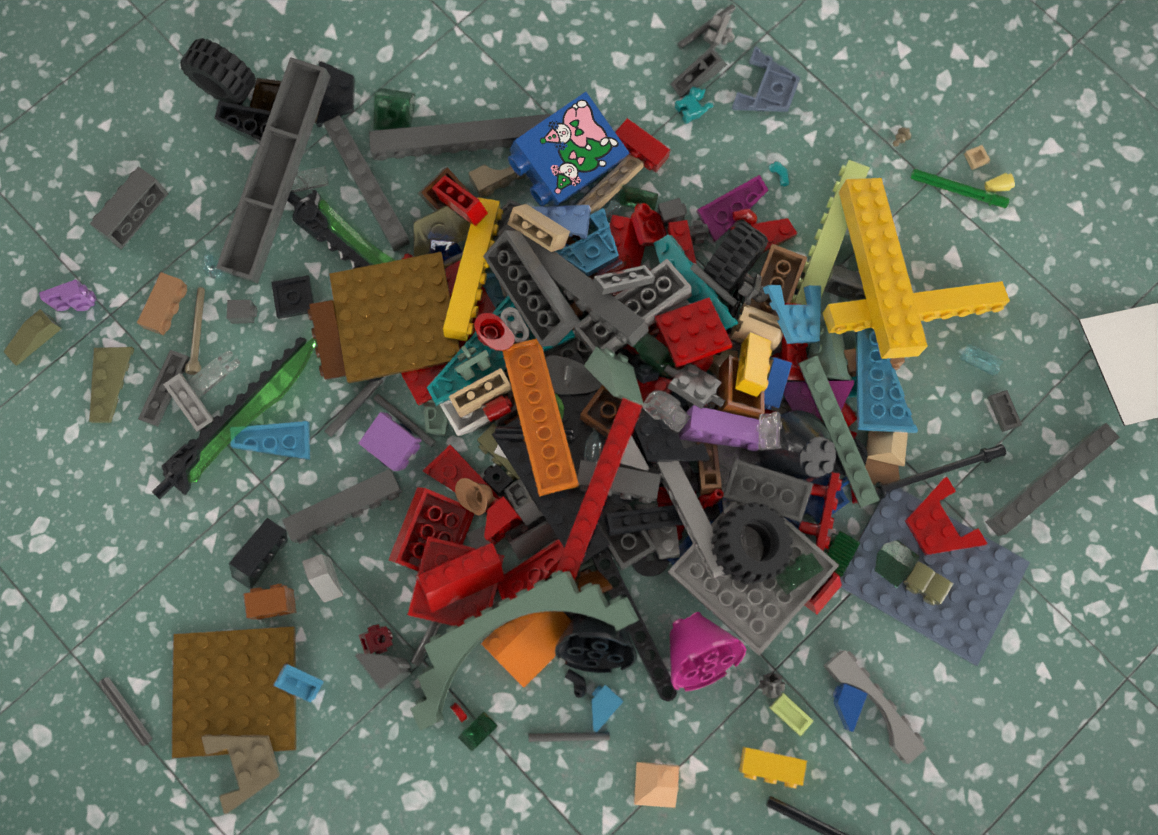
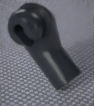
M569 669L565 678L573 682L575 697L582 698L587 692L585 678Z

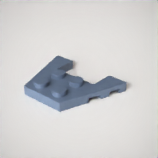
M755 46L749 64L766 69L756 98L737 92L732 110L788 112L800 77L785 66H780L774 62L771 56H766L760 52L761 49Z

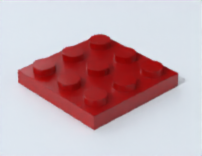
M710 297L655 316V322L676 367L732 348V342Z

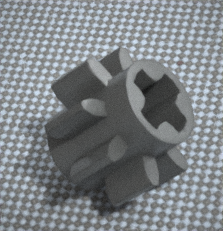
M702 220L693 221L692 226H689L691 240L695 241V244L704 243V238L709 237L708 225L703 224Z
M768 673L763 675V680H760V689H762V694L768 698H777L781 696V691H785V682H782V676L776 673Z

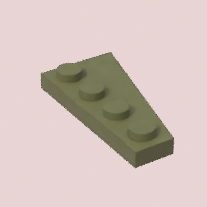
M133 347L94 348L89 422H112L119 400L118 395L120 389L123 388V379L126 371L128 372L129 360L135 350Z

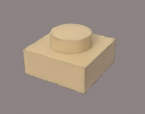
M983 145L964 153L972 170L990 162V158Z

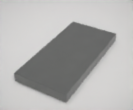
M735 459L723 497L743 504L757 502L758 505L765 504L769 506L768 509H775L778 512L777 515L801 522L813 483Z

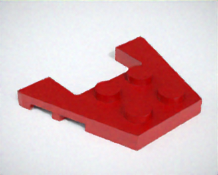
M948 477L943 478L905 520L924 555L988 544L979 528L960 537L941 506L940 500L956 492Z

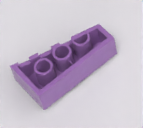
M694 405L680 419V440L747 448L751 451H758L767 443L768 422L708 408L700 409Z

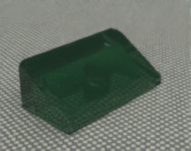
M623 185L619 204L635 208L638 204L646 203L651 210L655 211L659 194Z

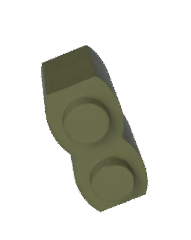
M919 561L913 565L903 582L907 586L906 589L913 594H921L924 597L923 600L932 606L942 604L953 586V583Z

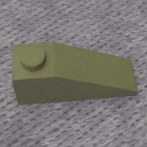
M39 309L23 323L4 350V353L17 366L60 331L61 327L50 315Z

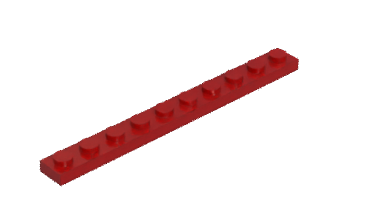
M625 398L622 399L556 569V572L560 570L563 573L570 571L574 581L643 405Z

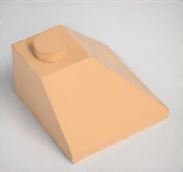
M637 762L634 805L675 808L679 766Z

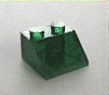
M379 88L374 94L373 129L410 128L415 110V93Z

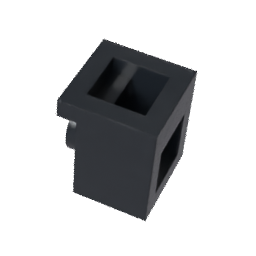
M497 464L494 467L490 465L484 471L485 476L483 479L499 496L505 492V488L514 483L513 479ZM500 475V479L495 481L493 476Z

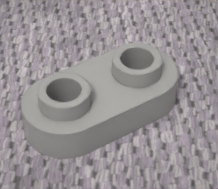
M511 307L504 309L501 313V320L514 334V343L528 341L529 330L518 310ZM509 317H514V320L512 322H509L507 319ZM522 333L523 337L518 338L516 335Z

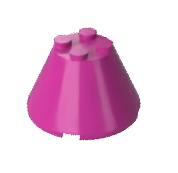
M695 612L684 620L677 619L672 623L673 628L669 634L671 683L676 690L684 688L685 691L697 690L708 686L726 676V670L732 665L735 667L739 665L746 654V647L742 641L704 617L701 612Z

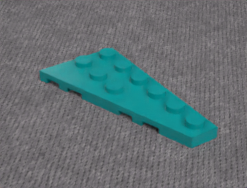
M667 235L654 242L660 263L668 259L690 284L692 296L687 299L690 304L710 297L725 330L739 324L730 315L728 308L718 299L715 291L690 270L693 262L689 261L684 254V250L672 235Z

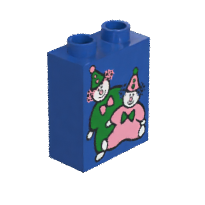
M584 92L517 138L509 149L512 155L508 157V161L517 175L522 176L526 174L534 186L530 188V192L540 206H545L546 204L548 206H560L621 163L629 152L587 92Z

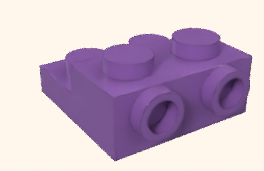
M76 279L39 292L41 300L56 311H65L70 307L76 311H86L91 306L96 305L95 301H97L94 292L87 289L85 284L82 285Z

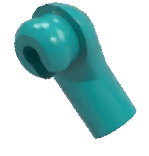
M779 161L771 163L769 170L772 173L777 172L779 174L780 186H788V170Z

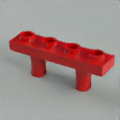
M834 472L830 474L829 482L826 486L813 483L810 495L823 497L825 500L820 523L814 524L801 521L798 529L801 533L814 535L817 538L815 545L822 551L829 547L830 537H827L828 529L833 528L834 518L831 517L832 510H836L838 499L835 498L836 491H840L842 479H839L840 474Z

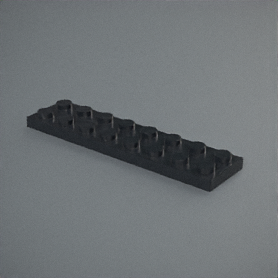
M519 417L504 427H521ZM494 432L492 434L493 438L565 548L582 505V500L574 488L539 496L525 439L496 438ZM598 525L595 527L581 564L610 546L609 541Z

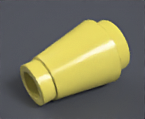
M1004 173L985 182V190L988 192L1010 191L1015 186L1011 173Z

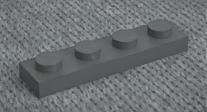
M173 350L169 351L138 418L140 421L156 427L159 426L172 398L163 384L177 374H183L185 365L188 364L190 357Z

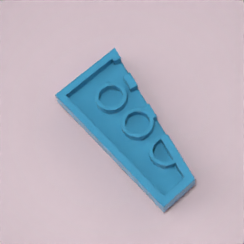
M308 421L232 427L231 447L310 460V424Z

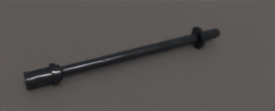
M1003 444L988 449L982 448L979 454L885 485L878 481L876 482L875 490L877 495L883 499L886 497V492L980 461L989 463L992 459L1006 456V449Z

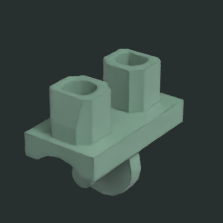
M463 346L461 347L463 353L457 357L459 361L465 358L468 360L455 367V370L467 381L475 376L470 367L473 364L477 363L481 371L491 367L487 357L489 354L484 350L471 357L472 354L477 352L475 347L467 350Z

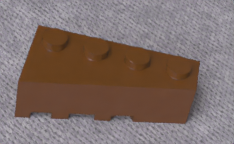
M328 300L309 304L310 309L307 310L310 321L313 320L314 328H311L313 339L317 340L318 345L315 347L316 356L321 360V365L319 366L321 377L324 376L325 380L345 377L346 373L334 301Z

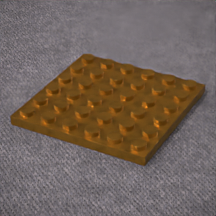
M441 252L329 273L348 383L448 364L460 350L457 339L444 337L443 327L451 299Z
M294 626L173 634L172 758L229 755L228 749L206 755L201 738L206 734L214 736H269L273 752L297 750L296 696L273 686L283 665L288 664L296 668V636Z

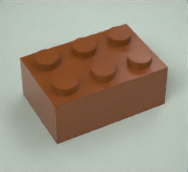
M729 355L719 367V381L722 383L718 388V396L724 399L725 402L722 407L718 406V411L759 420L764 415V391L755 397L735 389L739 358Z

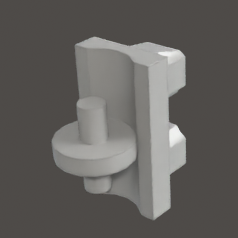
M726 14L723 18L718 15L712 17L709 25L717 30L714 32L708 29L703 40L711 44L710 47L715 49L721 40L722 45H726L727 42H733L735 36L732 33V28L728 27L726 30L731 16Z

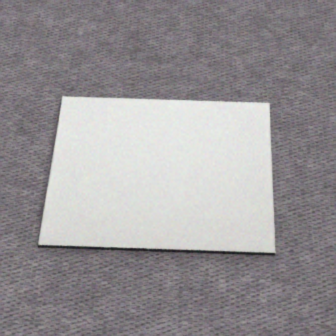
M1158 303L1080 319L1079 323L1123 425L1127 426L1158 418Z

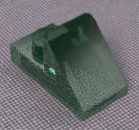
M483 712L458 738L473 752L498 725Z

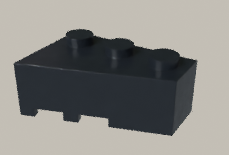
M267 518L229 562L232 578L247 588L252 589L279 549L283 548L287 543V530Z

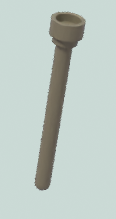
M203 287L197 289L191 356L188 364L185 365V373L190 375L201 374L198 356L205 289Z

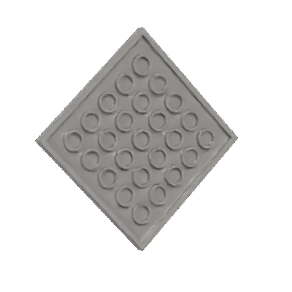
M733 500V502L711 524L712 528H714L715 525H718L717 521L721 516H724V513L742 505L743 503ZM786 519L784 523L786 527L789 526L791 530L789 535L793 538V544H791L793 553L791 556H788L790 558L788 566H785L784 571L774 578L755 584H743L741 580L736 582L731 579V574L726 575L724 573L712 579L694 544L668 571L677 582L759 656L839 566ZM743 526L740 535L742 548L750 558L760 561L763 555L762 540L755 530L748 526Z

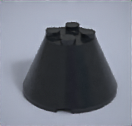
M792 410L782 413L775 418L776 420L768 427L767 443L759 450L761 464L772 471L807 482H812L826 473L832 472L836 459L835 445L824 423L817 416L802 410Z
M580 613L575 614L555 645V655L558 659L561 657L565 660V665L591 673H611V669L620 667L621 671L625 670L635 663L637 656L626 627L616 631L613 625Z

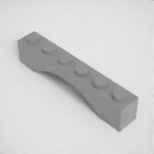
M840 651L823 665L836 682L847 684L868 693L867 696L875 703L886 723L889 747L903 763L910 764L927 749L923 744L925 742L924 739L917 732L914 733L909 726L911 724L904 716L900 717L896 712L897 707L889 699L886 700L882 695L884 692L881 687L876 683L873 684L869 679L870 674L863 667L860 668L857 665L856 657L850 651Z

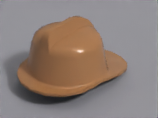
M467 478L460 479L456 484L455 493L457 500L464 508L478 516L483 515L496 499L491 488L485 484H478Z

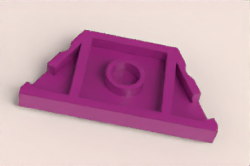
M854 380L828 381L840 410H842L853 387ZM786 382L783 395L792 410L812 413L822 421L806 382Z

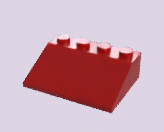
M417 487L388 561L418 572L427 536L463 545L474 513L464 508L460 502L427 488Z

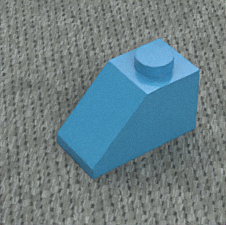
M599 685L592 693L594 696L591 700L593 730L596 733L623 703V700L606 685L603 687Z

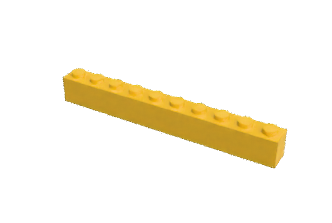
M1003 281L913 293L920 320L925 322L938 318L945 320L952 316L965 317L974 313L980 315L988 311L995 313L1002 311L1004 306L1010 301ZM866 299L828 304L822 313L828 333L842 334L851 330L858 332L865 328L874 329Z

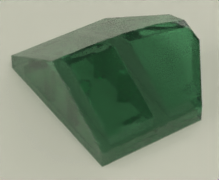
M899 540L883 544L878 551L874 571L897 588L913 570L920 556Z

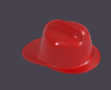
M484 313L476 318L474 328L482 344L502 351L513 346L515 342L514 334L497 315Z

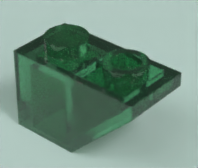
M646 333L634 345L646 364L658 371L660 376L669 375L664 372L668 364L676 368L667 346L649 333Z

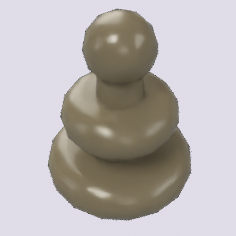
M901 127L898 129V134L895 135L896 140L893 141L894 147L911 138L909 128Z

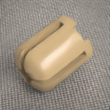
M743 304L739 311L742 315L740 314L737 319L739 324L733 326L730 339L742 343L751 332L770 340V349L774 351L783 336V332L778 324L779 317Z

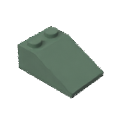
M596 346L584 366L613 396L620 399L625 398L643 405L634 368L627 362L629 359L621 353L616 355L614 351L607 347L602 349Z

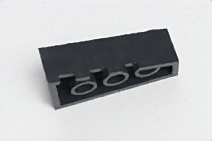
M218 101L214 119L221 126L260 144L271 111Z

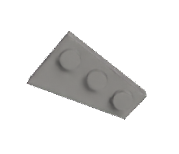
M657 503L635 505V510L658 507ZM676 526L646 530L656 547L655 551L659 559L680 558Z

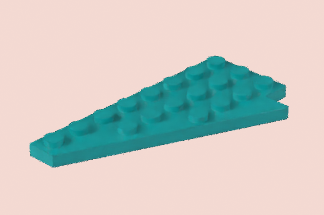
M507 296L492 314L497 315L501 319V313L504 309L510 307L517 308L510 297ZM509 317L507 320L512 322L514 317ZM525 322V324H526V326H527V328H528V330H529V339H528V340L536 339V337L534 336V334H533L532 331L530 330L529 326H528L527 323ZM571 330L556 346L574 338V332ZM475 332L464 346L467 350L475 347L477 350L471 357L486 350L489 354L487 357L491 367L481 371L477 363L473 364L470 367L475 376L466 381L455 370V367L468 360L465 358L459 361L457 356L463 353L462 349H460L427 387L435 405L438 406L450 400V395L500 368L503 372H506L507 368L502 350H495L482 344ZM518 333L516 337L521 338L523 334ZM556 346L542 347L543 353Z

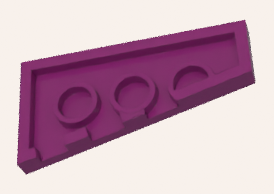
M758 175L697 209L696 212L703 224L708 225V231L714 243L737 222L733 220L732 212L750 209L769 190L761 176Z

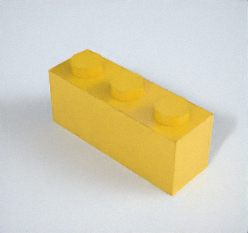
M750 332L742 341L735 389L755 397L766 390L769 382L767 380V374L770 370L769 358L772 354L770 340Z
M743 747L739 772L744 773L745 778L756 780V776L764 777V782L776 784L777 781L785 782L784 786L796 788L797 785L803 786L807 761Z

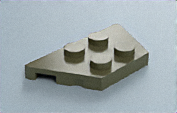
M448 206L414 221V257L441 252L467 239L471 223Z

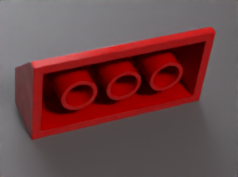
M612 215L610 230L619 254V260L599 270L597 276L641 266L645 246L639 244L631 218ZM622 291L613 292L611 294L618 295Z
M487 543L416 575L431 613L505 580L501 561L493 543Z

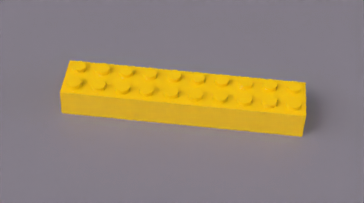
M882 178L846 179L839 191L881 359L919 356L928 345Z

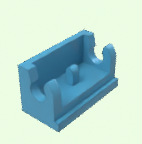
M286 664L283 665L273 686L303 700L312 702V700H315L324 681Z

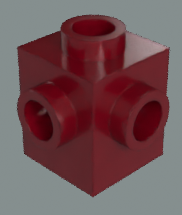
M375 624L368 627L367 632L359 634L365 654L375 652L378 655L388 651L387 647L393 645L391 641L393 636L390 629H387V626Z

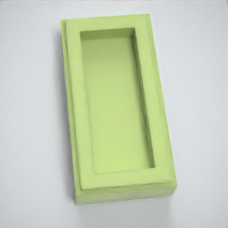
M781 693V696L769 707L799 736L813 723V720L784 693Z

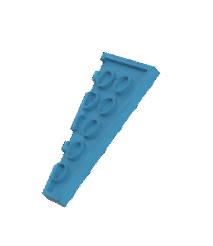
M865 328L855 332L857 430L916 433L918 429L916 424L914 425L912 413L905 402L904 392L896 371L890 362L891 358L881 359L874 329Z

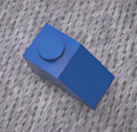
M840 683V686H836L833 697L835 699L833 703L845 730L854 732L868 693Z

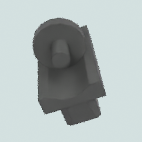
M745 273L739 282L741 286L738 289V293L745 297L744 303L747 305L751 304L752 298L756 302H764L769 294H765L764 286H761L762 276L759 274L752 277Z

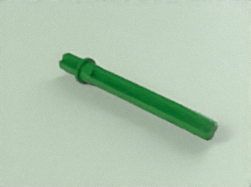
M914 169L911 173L910 178L912 180L988 203V206L992 204L1005 209L1009 205V198L997 195L994 191L991 193Z

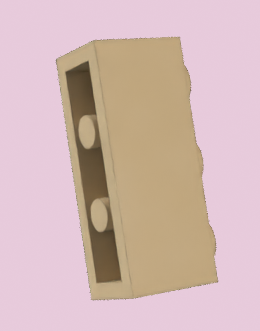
M527 204L513 207L508 221L509 226L520 231L550 252L564 248L570 233L569 230Z
M500 368L455 392L449 398L459 417L462 418L498 396L507 394L512 389Z

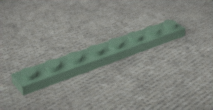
M815 356L799 363V368L822 421L835 445V451L860 508L879 501V497L818 357Z

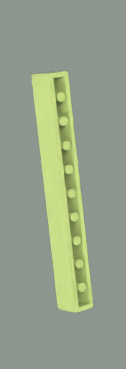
M851 160L847 162L846 166L842 165L838 175L841 176V179L836 181L832 191L835 192V195L830 197L826 207L829 208V211L824 213L820 223L823 224V227L817 230L814 238L817 240L816 245L811 246L808 256H811L810 261H806L802 271L805 273L804 277L799 279L796 287L799 290L797 295H793L791 303L807 305L804 287L809 285L821 286L822 297L848 227L839 191L846 179L866 178L870 167Z

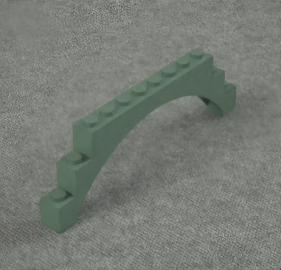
M560 570L552 574V579L546 582L545 579L533 584L535 588L529 591L526 588L517 592L516 598L512 600L506 598L498 603L499 607L495 609L489 607L481 611L482 615L475 618V616H472L463 621L464 625L460 627L455 625L446 630L447 634L443 636L437 634L429 639L430 643L424 645L433 665L423 669V674L417 677L425 697L416 700V705L410 708L419 730L426 729L444 719L442 712L445 699L457 670L474 647L495 629L511 620L531 613L568 611L598 618L613 625L616 631L639 620L628 597L621 599L619 596L609 601V606L599 584L592 586L589 583L581 587L580 592L570 571L563 573Z

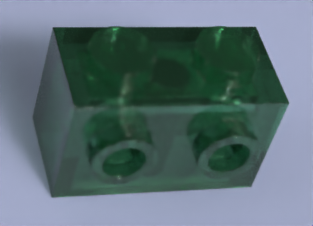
M812 552L807 556L805 553L794 559L796 561L795 564L785 566L784 571L775 578L786 595L824 570Z

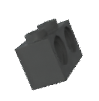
M520 479L504 489L515 511L527 526L543 515Z

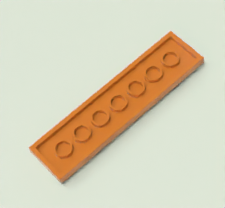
M537 339L513 344L512 347L502 352L539 496L578 487L576 472L542 346Z

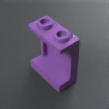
M380 412L358 444L391 470H404L409 464L408 459L419 450V444L422 440L414 437L392 420L393 417L391 415Z

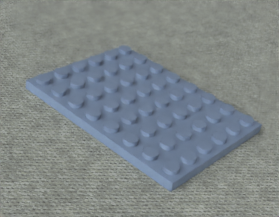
M900 488L886 492V497L880 499L858 540L861 543L844 575L840 577L841 588L974 666H978L1030 562L985 536L983 537L988 544L984 546L924 555L905 522L908 516L923 501ZM948 516L960 537L973 531V529ZM919 561L953 583L942 604L932 606L923 600L924 597L921 594H913L906 589L907 586L903 582L916 562Z

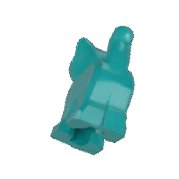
M692 87L690 88L689 95L680 101H675L674 107L678 113L682 111V120L685 124L700 118L708 109L713 108L712 102L706 103L703 107L698 102L705 97V89Z

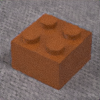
M274 584L270 585V589H262V587L250 589V593L244 594L246 617L249 619L261 620L297 613L294 589L288 588L287 585Z

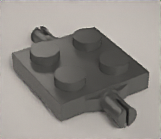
M691 363L686 364L680 370H676L669 364L665 368L664 372L674 377L668 386L670 390L700 409L711 401L720 407L723 406L725 400L716 395V391L722 382Z

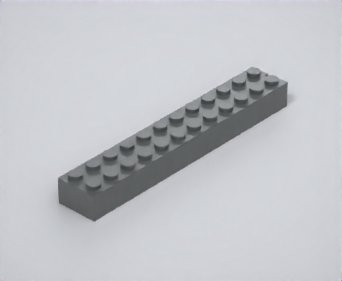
M290 57L216 269L223 273L259 283L331 77L326 68Z

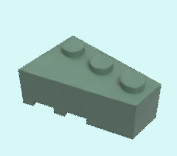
M825 321L820 322V341L810 343L808 359L815 356L818 357L828 381L851 380L847 370L848 360L844 354L843 334L828 333Z

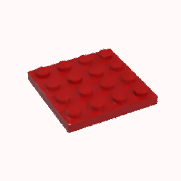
M427 536L418 574L476 548ZM498 554L502 565L505 555ZM416 578L407 615L460 627L464 625V620L472 616L478 618L482 615L481 611L492 607L498 583L431 613Z

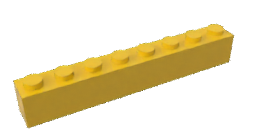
M479 197L477 199L483 204L488 214L476 227L470 224L443 327L444 337L467 341L468 336L473 333L474 323L472 321L478 314V306L476 305L477 301H481L482 298L481 285H485L487 277L485 269L489 268L483 256L495 243L493 238L497 236L499 230L497 222L502 219L503 209H500V201Z

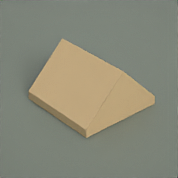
M868 431L866 449L868 459L904 466L908 433Z

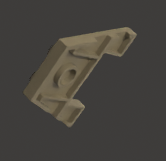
M206 734L201 737L206 755L228 749L239 789L223 793L219 796L224 814L232 811L280 776L269 736H214Z

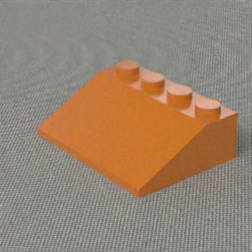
M545 611L523 615L495 629L481 644L524 688L556 656L555 645L571 620L563 611Z

